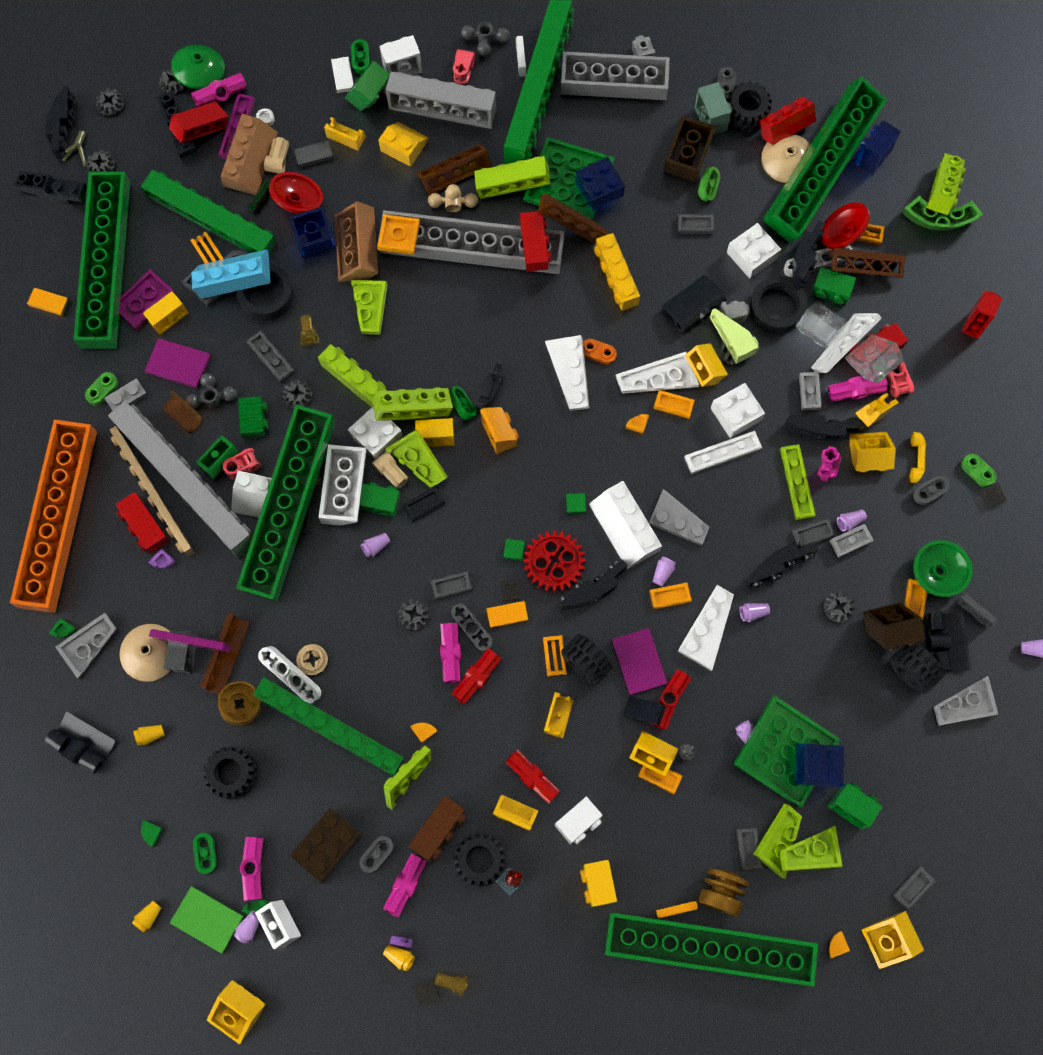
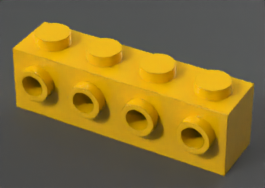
M611 233L597 238L594 252L601 261V269L607 275L610 289H613L616 304H619L621 311L638 306L640 294L614 234Z

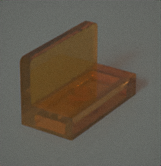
M172 390L169 392L172 398L162 409L188 433H191L203 420L197 411Z

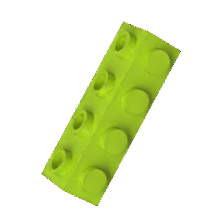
M944 153L936 172L927 204L928 209L948 215L951 209H955L966 171L964 159Z
M545 156L474 171L476 191L480 199L550 184L549 166Z
M330 344L318 357L323 368L370 407H373L372 400L375 393L387 389L382 382H376L372 379L373 376L366 369H360L358 367L359 364L353 358L348 359L345 356V352L339 347L335 348Z
M440 387L433 389L417 388L415 390L399 389L397 391L380 390L375 393L372 400L376 421L448 417L453 408L448 388Z

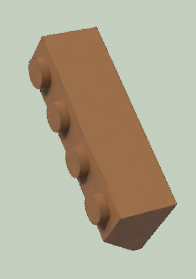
M242 114L221 173L222 186L256 195L265 174V158L269 155L273 139L277 138L278 132L261 119Z
M357 201L335 215L339 282L368 280L378 274L374 207Z

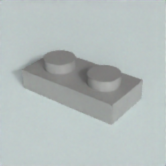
M819 372L800 373L801 410H820Z
M136 378L105 397V400L112 411H114L124 401L131 406L146 397L147 393Z
M863 524L831 539L829 542L837 557L840 558L872 543L874 540L866 525Z

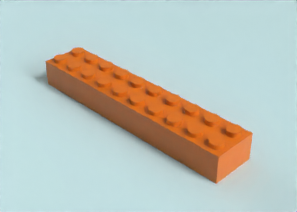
M61 420L53 421L10 603L17 608L49 613L56 612L97 431L90 424Z

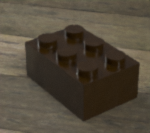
M682 116L667 154L663 172L697 183L711 147L716 126Z
M901 602L863 611L867 634L886 650H897L900 646L917 645L920 641L925 640L922 618Z
M329 808L290 854V857L320 883H324L363 835L333 809Z

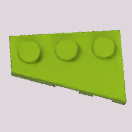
M351 280L362 334L380 335L388 286L387 282Z
M417 429L385 449L389 454L392 453L397 457L401 464H405L410 468L413 474L430 488L448 477Z
M426 746L421 750H417L407 764H403L393 778L390 777L384 785L386 806L391 810L395 808L396 804L394 802L400 794L404 796L408 791L407 788L412 779L416 780L431 761V750Z
M783 804L753 855L783 879H786L787 871L782 872L779 851L791 846L793 841L796 840L802 816L788 804Z
M836 826L779 851L782 872L842 867Z

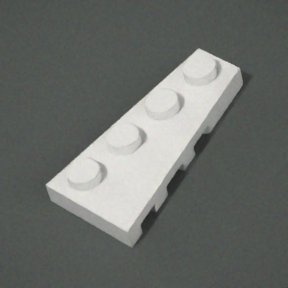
M878 313L853 314L811 368L814 372H829L882 319Z
M578 335L545 341L569 409L571 411L588 409L589 399L582 336Z
M686 352L616 374L622 394L699 387V383L685 357Z
M717 585L678 650L681 654L710 671L713 670L734 594Z

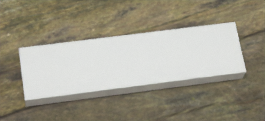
M752 431L685 455L684 458L691 474L761 450L762 446L756 432Z

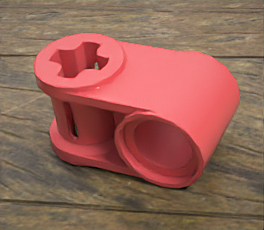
M457 49L453 66V80L456 84L465 85L468 83L475 62V52Z
M901 360L892 361L885 371L892 396L898 398L902 394L914 393V385L905 363ZM892 368H896L899 374L894 373Z
M245 449L241 453L225 460L223 469L229 479L235 480L238 471L252 473L261 468L262 464L257 461L254 449ZM232 466L237 467V469L233 472L228 471L229 468Z

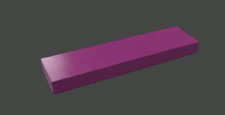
M237 94L218 154L219 158L227 159L241 115L251 116L255 97Z
M152 629L149 637L157 640L229 653L231 648L229 644L161 630Z

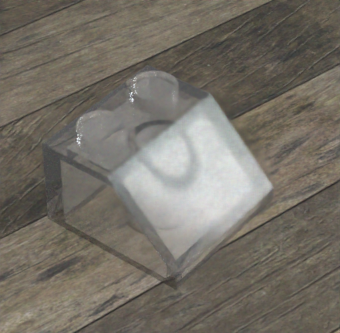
M817 301L805 311L795 327L799 329L802 335L812 338L815 344L826 348L848 321Z
M872 334L845 357L846 361L864 379L877 384L904 361L896 342Z

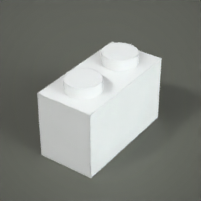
M283 900L270 902L255 912L273 949L286 947L301 937Z

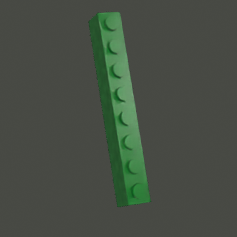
M152 170L140 186L147 197L249 253L267 249L269 255L276 245L274 235L269 230L260 229L256 223L244 220L238 213L233 214L221 204L218 206L210 198L200 196L194 189L185 188L177 180L172 181L163 172L158 173Z
M264 677L253 694V697L390 775L395 774L404 758Z

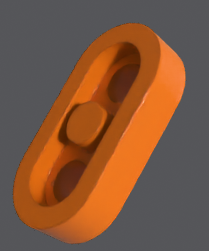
M594 339L583 341L585 358L605 365L615 362L617 352L613 346ZM591 345L593 349H588L587 346ZM607 351L611 353L608 356L604 354Z

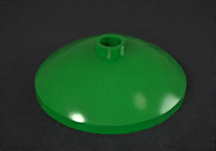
M205 45L185 46L175 53L171 62L172 73L176 80L192 89H202L209 86L215 80L221 81L225 73V63L221 55L216 50Z
M936 540L927 543L918 551L913 563V571L918 584L926 592L937 597L946 598L961 593L969 585L972 578L973 569L968 554L959 545L950 541ZM936 570H941L942 575L937 574Z

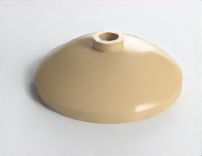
M795 134L774 145L767 142L761 156L764 170L773 179L786 183L811 144L803 137Z
M144 624L134 628L126 635L120 647V662L123 669L132 678L142 682L160 680L172 671L164 669L168 642L149 637L150 630L152 629L170 632L165 627L157 624ZM145 647L149 648L147 653H143Z

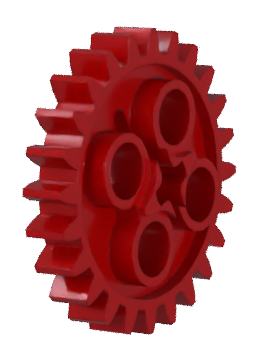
M556 530L553 531V535L546 531V537L538 534L539 540L537 541L533 538L532 543L534 545H527L530 552H524V555L528 558L523 559V563L529 564L524 567V571H530L527 574V578L534 577L532 584L539 582L538 588L540 589L544 585L546 586V592H548L550 587L553 588L554 593L558 587L563 592L565 585L571 589V582L577 584L576 577L582 578V574L579 571H585V567L581 565L586 563V559L581 558L585 556V552H579L582 545L576 546L577 539L571 541V534L563 537V531H561L560 535L556 534ZM553 545L556 547V550L548 552L546 547ZM563 547L564 550L558 556V563H554L551 572L546 576L545 573L551 567V560H555L560 548ZM566 554H569L573 557L572 561L567 562L564 561L562 557ZM539 561H544L547 566L545 568H538L536 564ZM559 570L563 572L564 575L560 578H556L553 576L554 571Z

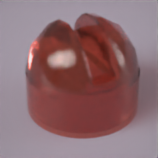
M509 870L507 871L505 882L508 887L513 885V888H516L520 885L523 875L518 871Z

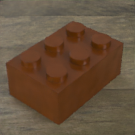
M444 796L409 847L430 863L433 860L437 861L443 853L441 850L445 843L449 844L454 838L455 834L453 831L457 826L460 828L466 821L465 809L447 796Z

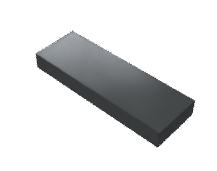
M259 331L246 341L280 383L295 373L292 366L262 331Z

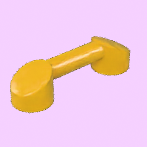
M912 432L911 447H918L917 468H911L910 483H918L925 472L926 441L920 432Z

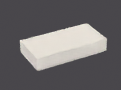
M517 36L516 52L519 76L524 77L526 76L523 36Z
M349 57L331 59L337 93L350 91L354 84Z

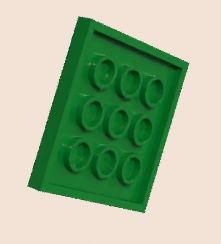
M547 137L540 157L545 156L548 163L550 184L527 189L524 202L539 206L541 195L546 193L593 220L615 157Z
M772 696L733 765L797 807L802 808L838 745L840 738L778 697Z

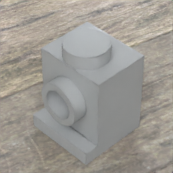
M641 35L632 41L633 55L655 57L656 52L653 49L650 37Z
M732 301L728 305H726V302L721 303V313L736 323L746 322L747 316L750 314L748 304H745L744 301Z

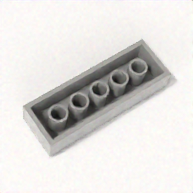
M563 52L561 95L666 100L670 57Z
M390 72L386 87L390 110L492 129L496 115L495 91L479 89L471 85H459L454 82H443L438 79L422 78L419 75L412 76L402 72Z

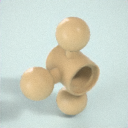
M451 184L445 191V197L432 193L428 197V203L433 208L445 204L446 211L458 212L461 210V204H465L469 208L475 207L478 204V197L474 193L461 197L460 188L455 184Z

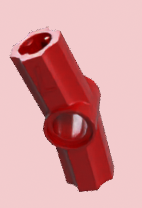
M488 648L479 661L469 668L464 675V679L455 688L452 695L465 705L473 694L485 685L490 678L491 672L502 658Z
M678 669L676 670L658 704L666 707L660 725L652 723L651 725L664 730L668 729L676 704L692 679L688 674ZM671 695L674 698V702L671 704L666 703L664 696Z
M518 750L514 751L505 761L520 776L519 779L548 804L560 793V790L545 777L546 775L535 764H531Z

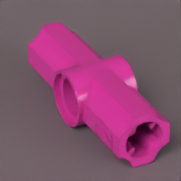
M238 73L221 81L215 80L209 86L192 92V98L196 106L200 107L218 100L225 101L230 95L246 89L247 85L242 74ZM222 87V91L217 94V90Z

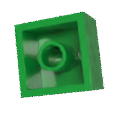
M373 61L359 76L345 96V99L360 111L365 108L369 109L379 98L380 92L386 88L387 79L390 74Z
M846 783L839 787L827 807L859 829L869 828L883 806L879 804L880 801L870 794L867 796L861 792L862 788L855 783Z

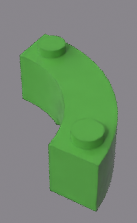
M918 196L901 211L917 225L937 231L961 228L983 215L972 200L954 210L951 209L949 214L945 215L928 209V203L921 196Z

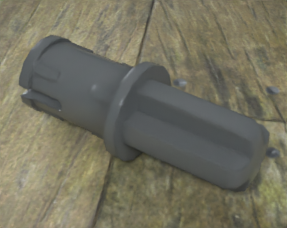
M684 744L679 749V757L684 761L692 759L695 755V748L690 744Z

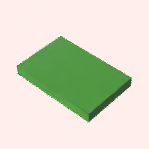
M191 886L170 924L223 954L236 932L235 929L245 916Z

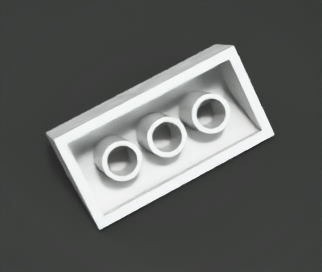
M328 445L319 510L321 524L341 526L358 521L366 448Z
M624 481L607 489L589 504L620 559H623L628 565L627 569L660 552L662 547L660 541Z

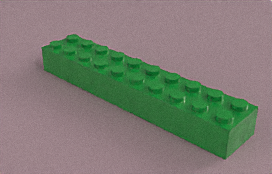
M550 0L504 144V164L532 159L531 150L536 146V133H540L542 125L540 121L541 118L545 117V105L549 103L551 97L550 88H554L556 80L554 76L555 73L559 72L560 68L559 59L563 58V52L565 51L563 47L564 44L568 43L569 39L568 30L572 29L574 8H572V0Z
M860 77L849 84L762 219L788 243L802 236L804 230L887 102V99L866 79Z
M89 172L74 329V342L80 349H117L130 181L125 172Z
M295 405L236 589L278 601L336 419L333 415Z
M610 913L604 955L814 987L818 943Z

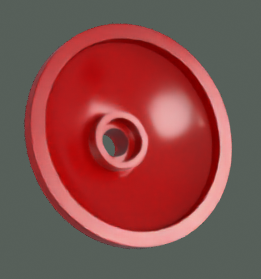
M279 173L272 178L269 185L272 199L281 208L292 213H312L319 209L323 201V193L317 183L299 173Z
M854 202L834 211L824 222L825 225L822 230L825 233L821 239L822 244L829 249H841L857 241L869 224L870 212L868 208L862 203Z

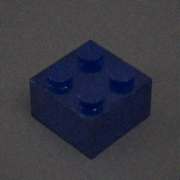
M884 120L879 125L876 124L872 128L869 138L865 137L861 142V148L856 154L858 158L855 164L874 175L894 149L901 131Z
M608 157L576 171L575 183L592 211L624 196L625 184Z
M323 206L288 217L302 258L337 247Z
M797 744V785L843 787L844 746Z

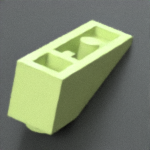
M713 309L710 319L736 364L756 355L759 348L756 337H752L748 330L717 309Z

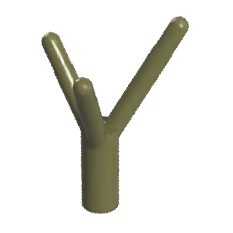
M79 131L75 143L65 150L67 154L64 156L63 161H66L77 148L79 149L83 166L86 167V159L82 149V143L86 135L84 131Z

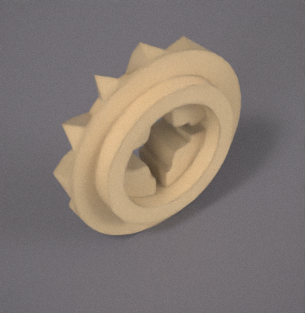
M306 645L298 652L297 666L307 675H317L323 672L326 665H328V655L319 645ZM310 653H312V655L315 658H320L315 661V667H313V665L310 662H306L310 659Z

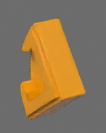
M641 414L630 419L625 428L643 434L649 415Z
M416 723L410 726L421 743L438 732L435 727L427 723Z
M842 931L836 933L830 941L828 948L830 959L850 951Z

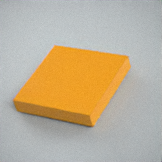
M383 214L377 249L379 251L414 255L420 219Z

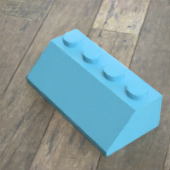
M267 249L198 265L191 272L192 289L201 299L271 283Z

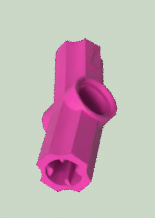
M884 375L869 378L857 376L847 380V382L828 385L829 398L831 402L849 398L856 400L871 394L884 393L887 391V379Z
M829 446L822 452V463L817 471V475H819L822 481L827 482L838 474L842 457L835 447Z
M457 623L440 624L442 642L440 644L441 662H443L444 683L461 682L460 643H458Z
M245 838L243 862L240 866L244 901L262 899L261 858L264 838ZM250 863H253L256 868L252 874H248L246 870Z
M411 853L402 873H399L394 882L393 891L384 905V911L399 918L408 899L412 897L418 885V879L427 863L426 860Z

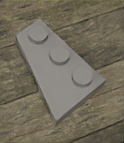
M662 490L649 525L702 546L709 526L667 491Z
M103 613L55 648L77 679H80L117 628L108 615Z
M989 677L981 679L934 706L938 726L998 715Z

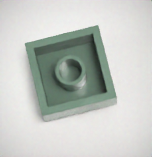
M719 82L698 88L694 108L700 121L716 126L715 134L727 131L732 107L726 101L724 88L720 87Z

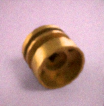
M235 681L225 686L218 697V708L221 717L233 726H245L254 721L260 712V700L253 697L256 688L245 681ZM243 701L244 708L235 709V702L240 703Z
M708 868L707 874L715 877V880L705 878L704 882L711 885L712 889H702L698 903L739 917L743 903L735 899L736 895L746 896V892L738 889V887L748 888L750 883L735 873L723 869Z

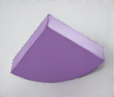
M161 549L148 563L156 568L164 569L173 566L177 562Z
M391 936L390 944L408 948L412 947V939Z

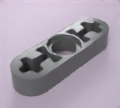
M464 604L454 605L451 609V616L476 649L483 653L488 648L491 649L493 646L492 638ZM457 609L460 611L465 610L463 612L464 617L467 619L465 622L461 616H455ZM475 623L478 627L477 631L469 633L466 630L467 625ZM481 631L483 632L482 634H480L481 638L484 641L487 639L489 640L487 642V647L479 646L481 643L476 636H478Z

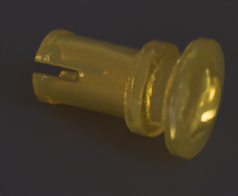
M301 316L299 318L302 327L301 343L305 345L316 343L319 337L315 329H313L311 316Z
M438 972L436 976V986L452 989V992L455 993L459 991V996L461 997L467 988V976L460 979V976L456 975V977L441 972Z

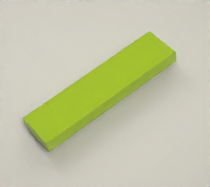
M800 444L781 447L780 451L795 519L815 518V510Z

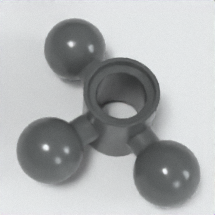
M489 22L480 23L477 30H474L470 25L464 26L461 30V35L466 40L478 36L477 52L480 56H487L490 53V44L493 42V38H497L500 42H506L510 36L506 28H499L497 31H493V27Z
M205 373L200 379L202 386L205 387L201 391V397L190 394L186 397L185 404L190 409H196L200 403H205L208 408L215 409L219 407L223 398L226 401H233L237 397V391L235 388L228 386L218 393L213 387L216 382L215 377L210 373ZM215 395L214 399L207 400L209 396Z

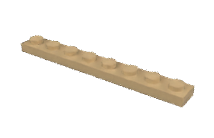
M117 426L109 429L113 435L110 437L116 447L120 446L122 450L119 452L125 462L129 461L131 464L128 467L134 477H139L140 481L138 484L143 492L147 491L150 495L147 497L152 507L156 506L159 510L156 513L162 523L164 521L167 523L168 527L166 530L171 538L175 537L178 541L175 544L181 554L184 552L188 557L195 553L125 437Z

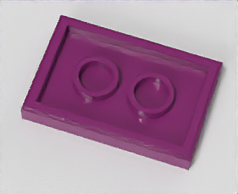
M150 269L120 297L119 315L137 331L148 321L143 312L171 291L175 295L176 292Z
M158 338L145 372L198 389L200 379L206 370L211 355Z
M649 628L611 640L630 696L667 685V680Z

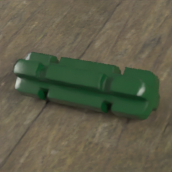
M264 181L262 188L258 190L252 199L254 201H251L248 205V209L251 212L257 213L260 209L259 206H262L268 197L269 181Z

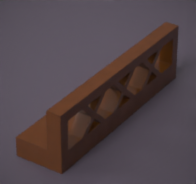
M479 144L416 174L422 181L426 193L431 195L451 184L474 175V171L491 167L492 163L487 149Z
M546 193L541 195L538 212L578 235L595 243L597 238L609 234V231L601 227V225Z
M839 248L828 251V258H832L831 271L903 278L905 255ZM837 259H845L848 264L843 268L837 267ZM863 261L865 266L862 269H857L853 262ZM873 262L881 263L883 268L875 271L871 264ZM890 264H899L898 273H893L888 266Z
M227 614L218 641L229 644L231 646L230 652L213 651L200 685L203 690L220 695L222 689L228 685L250 627V622L236 618L234 614Z

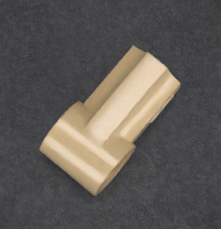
M277 137L273 139L270 153L264 161V170L266 172L277 174L285 172V158L289 142L284 138Z
M385 451L372 462V465L380 475H384L395 488L399 489L406 484L409 478L396 465L397 463L394 458Z

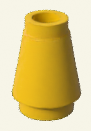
M162 725L138 727V730L133 731L137 746H145L165 736Z
M152 901L133 917L132 924L145 933L147 929L150 930L162 908Z
M390 944L383 952V956L401 971L405 970L407 972L415 960L412 952Z

